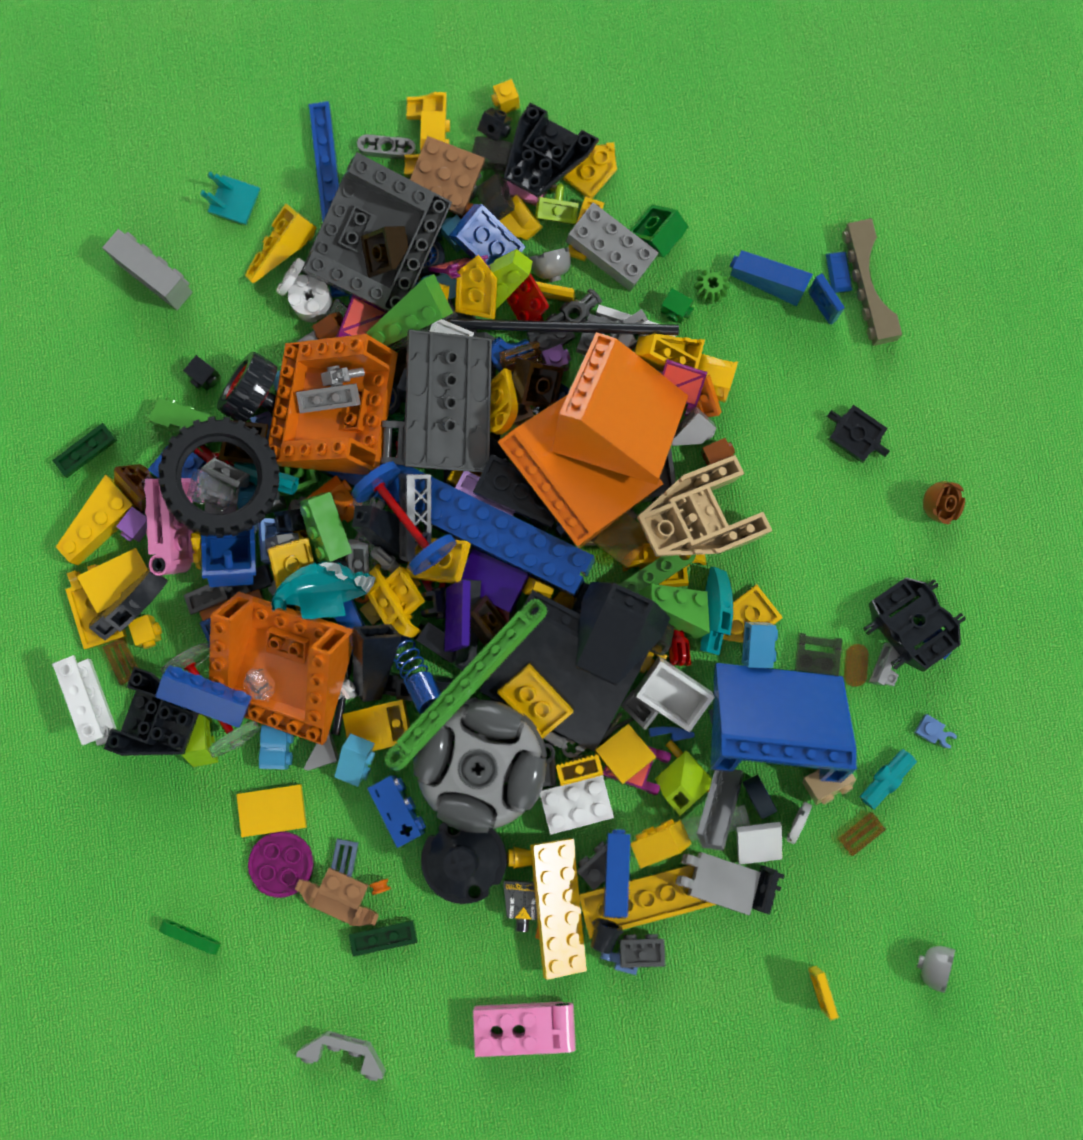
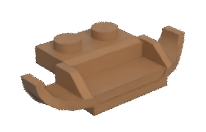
M331 867L328 868L321 885L299 879L295 890L301 894L304 901L311 908L324 912L351 926H375L379 917L376 911L361 904L369 885Z

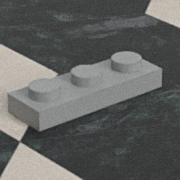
M357 383L296 392L300 413L361 405Z

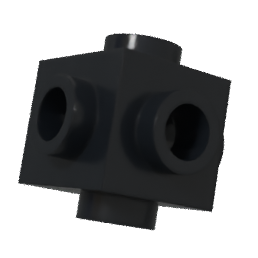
M490 108L483 112L477 131L485 134L487 139L498 142L509 136L512 129L510 126L512 118L508 117L502 110Z

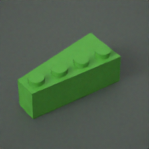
M435 275L428 276L419 282L366 333L385 346H388L406 337L408 329L420 330L452 314L453 311Z

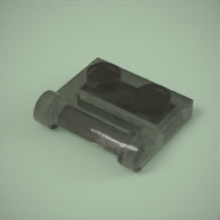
M798 633L794 670L839 676L842 638L827 639L806 636V633ZM805 644L833 648V654L805 650Z

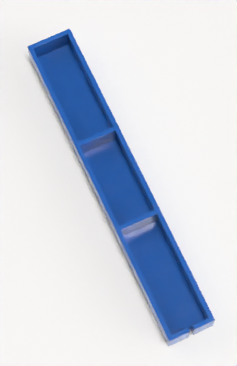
M397 465L400 469L399 474H425L413 467ZM318 470L332 478L337 475L341 481L346 480L352 488L367 475ZM398 475L386 489L399 504ZM431 477V527L447 535L450 534L457 540L468 541L471 543V547L522 570L530 576L576 598L584 582V578L580 576V573L582 572V575L585 577L588 576L595 562L594 555ZM415 479V489L420 493L425 488V479ZM377 494L373 497L374 499L388 505L380 494ZM421 499L415 504V511L419 515L425 510V504Z

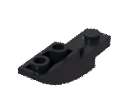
M149 569L126 588L116 602L89 624V628L103 640H107L117 630L121 632L154 600L168 583V580L162 575H154Z
M390 672L383 694L396 696L398 700L413 701L400 673ZM432 675L441 693L455 680L454 678Z

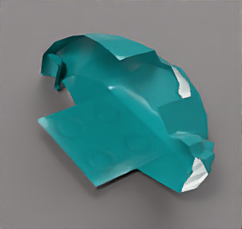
M323 561L318 564L313 563L298 569L282 582L272 598V611H275L277 608L286 610L287 604L300 606L302 619L313 620L324 617L346 616L343 603L367 594L372 588L376 577L362 571L355 573L347 566L338 562Z

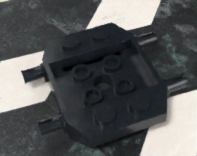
M906 577L869 603L872 622L863 628L864 632L868 630L866 634L870 635L876 629H879L900 655L894 661H891V666L895 665L893 668L896 670L906 663L924 672L961 645L960 624L966 618L964 616L958 620L963 616L962 613L953 617L949 611L940 606L936 595L932 591L938 587V583L934 584L935 580H931L926 584V582ZM915 597H920L914 602H912L910 605L899 611L897 614L892 616L891 618L889 617V615L900 609L902 606L910 602ZM913 617L921 619L922 626L916 625ZM940 628H945V630L940 632L938 635L933 637L931 640L923 644L918 649L914 648L916 645L921 643L923 640L928 638L930 635L935 633Z

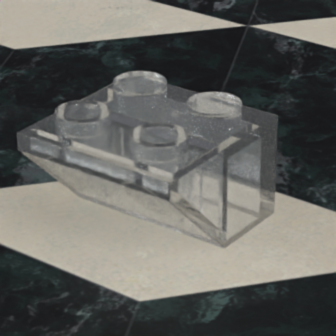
M197 469L192 474L186 496L191 497L193 502L199 504L206 502L212 504V508L224 511V509H228L238 503L239 488Z

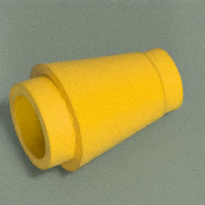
M517 847L508 849L507 866L513 867V869L532 866L531 850Z

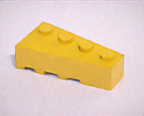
M105 475L60 539L56 548L68 562L80 565L119 529L116 526L131 506L137 510L138 508L118 488L114 480Z

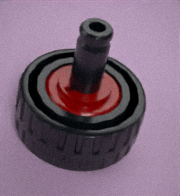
M250 352L238 365L223 389L217 403L218 411L237 421H247L260 406L273 413L276 396L269 391L277 374V366L260 354Z

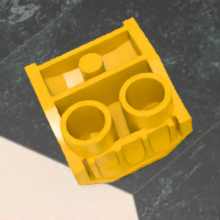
M701 354L698 369L710 375L718 401L726 402L738 362L726 361Z

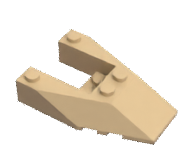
M736 455L683 475L637 517L655 556L719 554L756 541L773 531L764 512L728 525L715 499L713 490L733 483L744 475Z

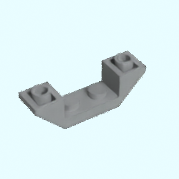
M331 1031L325 1032L302 1046L296 1054V1057H300L301 1061L313 1064L314 1061H319L324 1045H327L329 1050L349 1051V1055L354 1057L364 1055L365 1058L360 1074L365 1075V1078L378 1081V1079H382L386 1071L371 1042Z

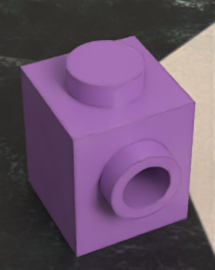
M561 344L542 351L544 363L562 367L564 372L569 370L571 357L567 349L563 350Z
M131 506L116 526L122 531L120 535L130 542L132 539L140 542L146 534L147 516Z

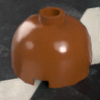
M940 481L932 484L927 489L923 498V509L927 516L933 521L944 524H951L952 520H957L965 506V498L962 497L961 491L964 492L963 488L958 483Z

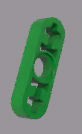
M163 919L159 928V932L209 954L216 955L221 946L220 941L171 920Z

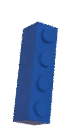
M171 665L168 666L162 675L156 693L157 698L238 728L245 718L252 699L251 695L243 691L229 688L222 683L213 682L201 675H195L184 671L180 667H173Z

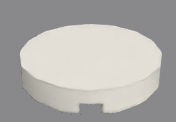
M297 258L284 275L283 283H279L276 289L278 294L284 296L292 286L305 264L303 260Z
M803 802L792 823V830L787 835V842L795 844L810 813L811 804Z

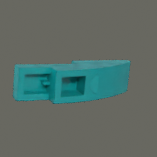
M711 566L705 590L708 595L710 633L702 637L700 651L719 655L723 635H731L733 597L727 571Z

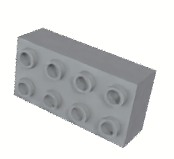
M594 202L573 227L566 239V242L573 246L574 249L584 254L587 259L629 291L633 289L658 255L655 249Z
M118 229L102 247L115 263L175 310H178L193 293L188 287L190 283L183 278L184 276L177 269L174 268L172 270L164 259L152 254L153 252L146 245H140L137 239L129 232L124 234Z

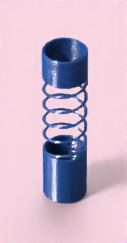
M401 635L398 649L405 646L408 642H413L414 645L411 649L401 654H396L399 657L397 660L394 659V661L396 662L397 669L400 670V675L404 679L406 688L418 712L422 715L440 696L441 692L432 674L427 672L428 666L422 665L424 659L418 657L420 651L414 648L416 645L415 641L410 640L411 637ZM412 650L418 652L415 657L406 662L398 661L402 655ZM416 658L422 659L420 665L410 670H402L406 663ZM398 663H404L401 669L398 667ZM421 666L426 667V671L415 673L410 678H406L411 671ZM402 671L408 672L405 677L402 675Z

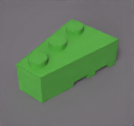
M167 397L166 400L158 398L148 420L155 426L179 434V429L184 426L186 428L192 426L193 421L199 419L200 422L207 421L208 417L213 416L197 411L188 405H179L177 401ZM213 442L206 443L205 446L211 448Z
M331 492L321 493L300 501V511L304 519L314 562H331L351 554L352 550Z
M650 584L639 591L640 595L655 601L671 618L668 624L674 626V629L682 630L690 634L694 639L710 633L708 595L706 591Z

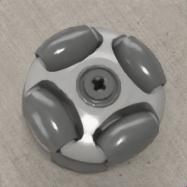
M477 697L468 698L414 756L413 769L414 775L418 777V783L424 798L434 811H438L437 818L447 825L465 832L488 833L490 827L495 829L517 819L526 810H531L545 782L547 753L544 740L538 733L537 727L524 713L521 715L510 706L500 702L479 700Z

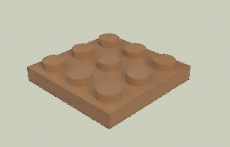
M427 136L410 180L451 201L452 204L448 211L463 217L484 165L485 158Z

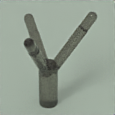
M618 713L612 723H610L599 744L605 743L613 731L634 721V719L630 717L617 724L622 717V713Z

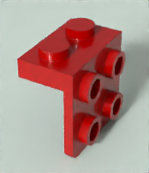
M531 273L506 299L518 320L544 321L541 315L548 309L549 304Z

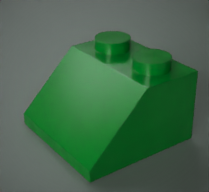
M652 204L630 231L658 252L657 256L664 258L670 253L676 242L683 237L689 226L678 210Z

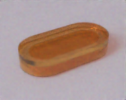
M854 644L846 651L844 679L852 687L863 685L867 679L869 653L866 647L861 644Z

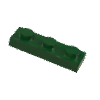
M102 423L52 461L63 476L68 478L118 440L108 427Z
M414 920L349 934L353 957L418 943Z

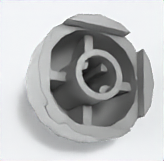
M568 247L549 251L539 256L529 257L533 261L531 268L534 274L541 279H549V283L561 280V275L567 273L571 264Z
M934 946L927 950L925 956L920 955L917 968L921 969V977L928 987L945 993L955 949Z

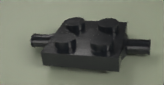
M855 405L842 417L832 410L827 415L830 420L836 423L835 430L828 440L861 463L874 451L884 456V458L890 452L889 449L880 444L882 436L888 428Z

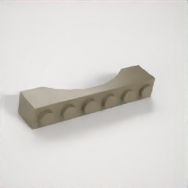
M870 218L848 223L842 233L844 244L848 246L847 258L849 263H852V277L858 285L857 296L858 300L862 301L863 319L867 320L868 338L872 340L873 346L898 341L902 336L898 316L881 301L871 281L869 270L870 254L877 238L873 220Z

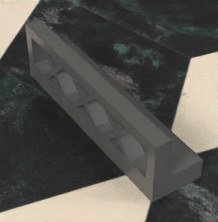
M399 474V506L415 526L420 521L425 525V531L422 535L431 544V474ZM415 479H425V488L420 493L415 489ZM421 499L425 504V510L419 515L415 511V504ZM399 520V559L411 562L416 557L415 548L418 543Z
M734 769L733 772L714 771L697 830V836L702 848L724 851L744 777L742 770Z

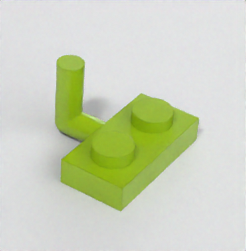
M556 184L550 188L551 193H555L554 199L544 197L537 199L536 219L576 224L579 203L562 201L564 191L562 184Z

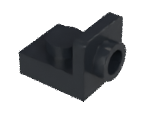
M300 509L274 512L277 533L306 529Z

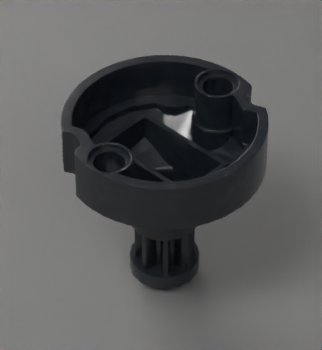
M443 822L439 825V833L430 835L423 846L421 867L427 884L439 897L452 903L471 904L488 897L492 885L500 884L506 871L507 851L501 835L496 829L491 827L488 833H472L460 830L458 834H452L449 831V825ZM476 885L480 888L481 894L478 897H474L469 893L471 886Z

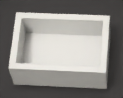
M660 656L657 657L634 690L637 698L688 732L692 730L715 698L712 691Z
M603 775L564 786L545 789L540 794L550 835L614 818Z

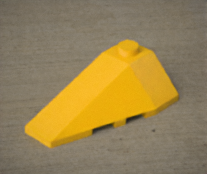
M287 204L284 205L271 225L274 228L269 237L265 236L262 252H258L245 274L252 283L258 281L302 248L315 235L317 227Z

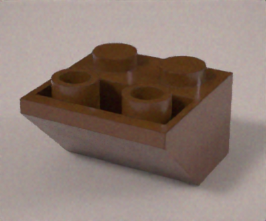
M141 464L115 467L114 483L141 513H145V479H154L149 470Z

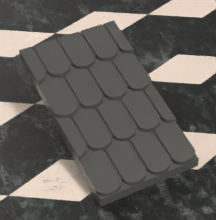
M408 329L404 425L405 466L483 472L489 460L491 338Z

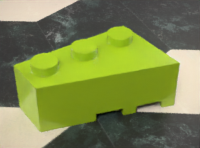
M517 249L496 259L494 263L488 265L497 277L496 309L530 274L533 261Z
M200 713L185 754L182 755L193 767L219 763L218 756H215L212 751L211 743H216L215 736H211L210 733L212 718Z

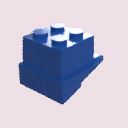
M254 526L253 529L245 530L233 537L232 535L223 536L224 538H217V536L208 535V537L201 535L202 579L208 578L209 587L253 585V575H256Z

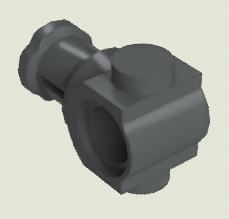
M590 288L581 300L577 299L570 303L567 301L561 306L559 311L563 312L566 322H587L586 318L589 316L590 310L597 304L600 305L602 303L600 296ZM576 313L579 315V317L577 319H571L569 318V314Z

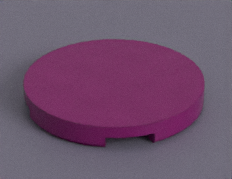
M287 831L274 832L264 836L254 845L248 859V872L253 883L259 891L275 898H284L296 894L298 891L295 888L299 879L309 881L314 869L313 853L307 842L297 834Z

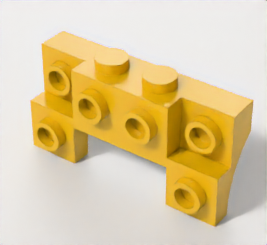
M433 92L425 96L407 97L406 118L408 120H421L420 153L427 136L450 144V139H446V132H450V120L446 118V92ZM420 154L405 155L404 177H411Z

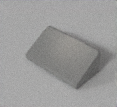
M213 458L201 468V471L237 488L249 486V474L216 458Z
M350 539L348 542L352 553L347 555L348 568L355 573L359 571L369 573L368 544Z

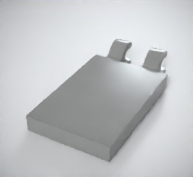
M699 852L698 857L683 854L681 863L693 866L695 869L692 879L677 875L675 884L689 888L688 896L750 915L761 872L703 852Z

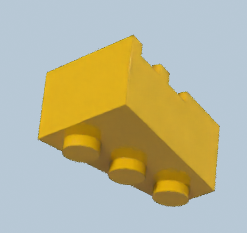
M661 334L638 337L634 353L662 372L667 359L698 369L705 340Z

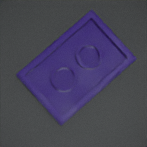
M473 549L465 564L462 579L481 581L480 599L487 595L494 606L512 613L530 575Z
M461 580L446 588L445 652H453L469 646L470 580Z

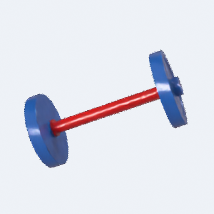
M393 461L387 462L363 477L356 484L351 495L358 503L365 502L377 494L381 495L423 549L408 565L411 573L418 575L440 562L455 547L457 542L450 534L437 539L431 544L427 542L386 489L400 473V469Z

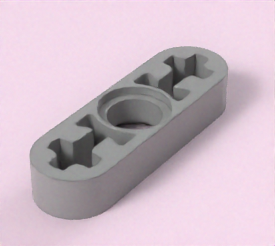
M362 135L357 141L358 149L364 156L405 160V155L416 154L415 144L408 138ZM366 142H369L370 145L367 149H365L363 145H366ZM390 143L392 149L385 152L381 149L382 145ZM409 146L410 149L405 153L403 149Z

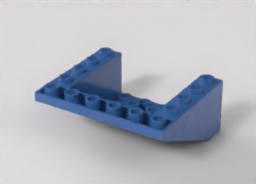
M716 663L714 665L713 695L715 698L713 699L712 770L733 772L742 760L819 768V781L842 783L857 770L856 743L843 676L770 668H749L742 665Z

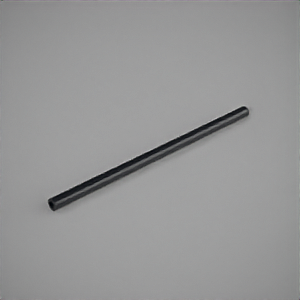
M449 318L448 321L464 329L597 332L679 336V325L459 318Z

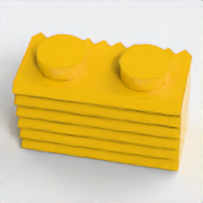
M594 754V756L590 755V757L586 756V758L582 757L577 759V761L573 760V762L569 761V763L565 762L564 764L556 765L560 786L604 775L597 754Z

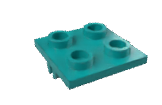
M209 172L208 177L218 185L215 196L210 192L207 194L204 190L200 193L210 203L208 213L247 225L260 192V187L224 175L222 177L218 174L213 175L212 172Z

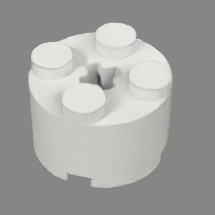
M302 274L296 278L289 288L288 301L300 319L313 323L325 318L332 311L333 298L325 282Z

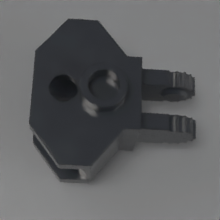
M435 588L432 591L421 593L425 601H433L434 608L421 611V615L424 618L436 617V619H444L446 616L445 588Z

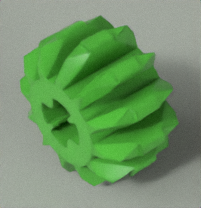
M711 268L710 273L707 270H703L702 275L697 276V283H695L694 288L698 290L696 292L697 296L703 295L702 302L709 299L710 304H713L714 299L717 302H721L722 297L727 296V289H729L730 284L726 282L728 280L727 276L721 277L722 270L715 273L714 268Z

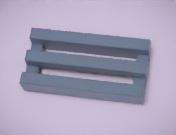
M337 839L331 868L336 870L341 844L345 845L340 872L344 873L349 846H353L347 873L348 876L352 877L359 842Z

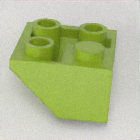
M687 750L655 778L665 799L679 815L684 813L710 789L712 782L710 775Z

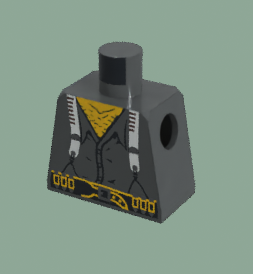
M505 879L504 893L507 918H516L515 931L528 932L529 919L538 920L534 881Z

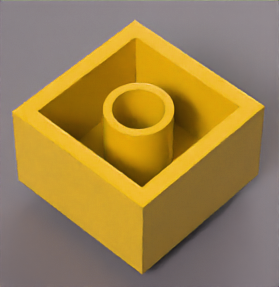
M673 819L667 820L655 828L652 826L643 830L642 833L635 836L636 840L630 843L640 868L680 854L691 845L682 821L674 822Z

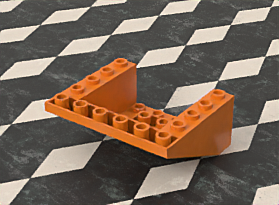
M596 332L559 413L552 452L657 485L687 403L688 395L618 339Z
M368 334L285 343L268 439L269 447L276 454L277 464L283 467L361 475L369 474L372 470L379 467L384 439L382 421H387L398 353ZM340 366V369L347 368L348 370L364 369V376L351 378L349 382L343 383V385L357 383L361 405L300 413L296 392L331 387L330 385L323 386L321 380V373L327 372L328 367Z
M566 395L516 427L499 440L498 444L561 524L576 547L580 549L663 486L664 483L659 478L658 484L655 485L552 452L559 413L567 398Z
M237 592L211 614L209 680L222 683L235 690L243 691L253 697L245 718L323 745L328 738L353 650V629L320 618L313 620L302 619L301 612L286 608V610L277 608L275 611H272L271 602Z

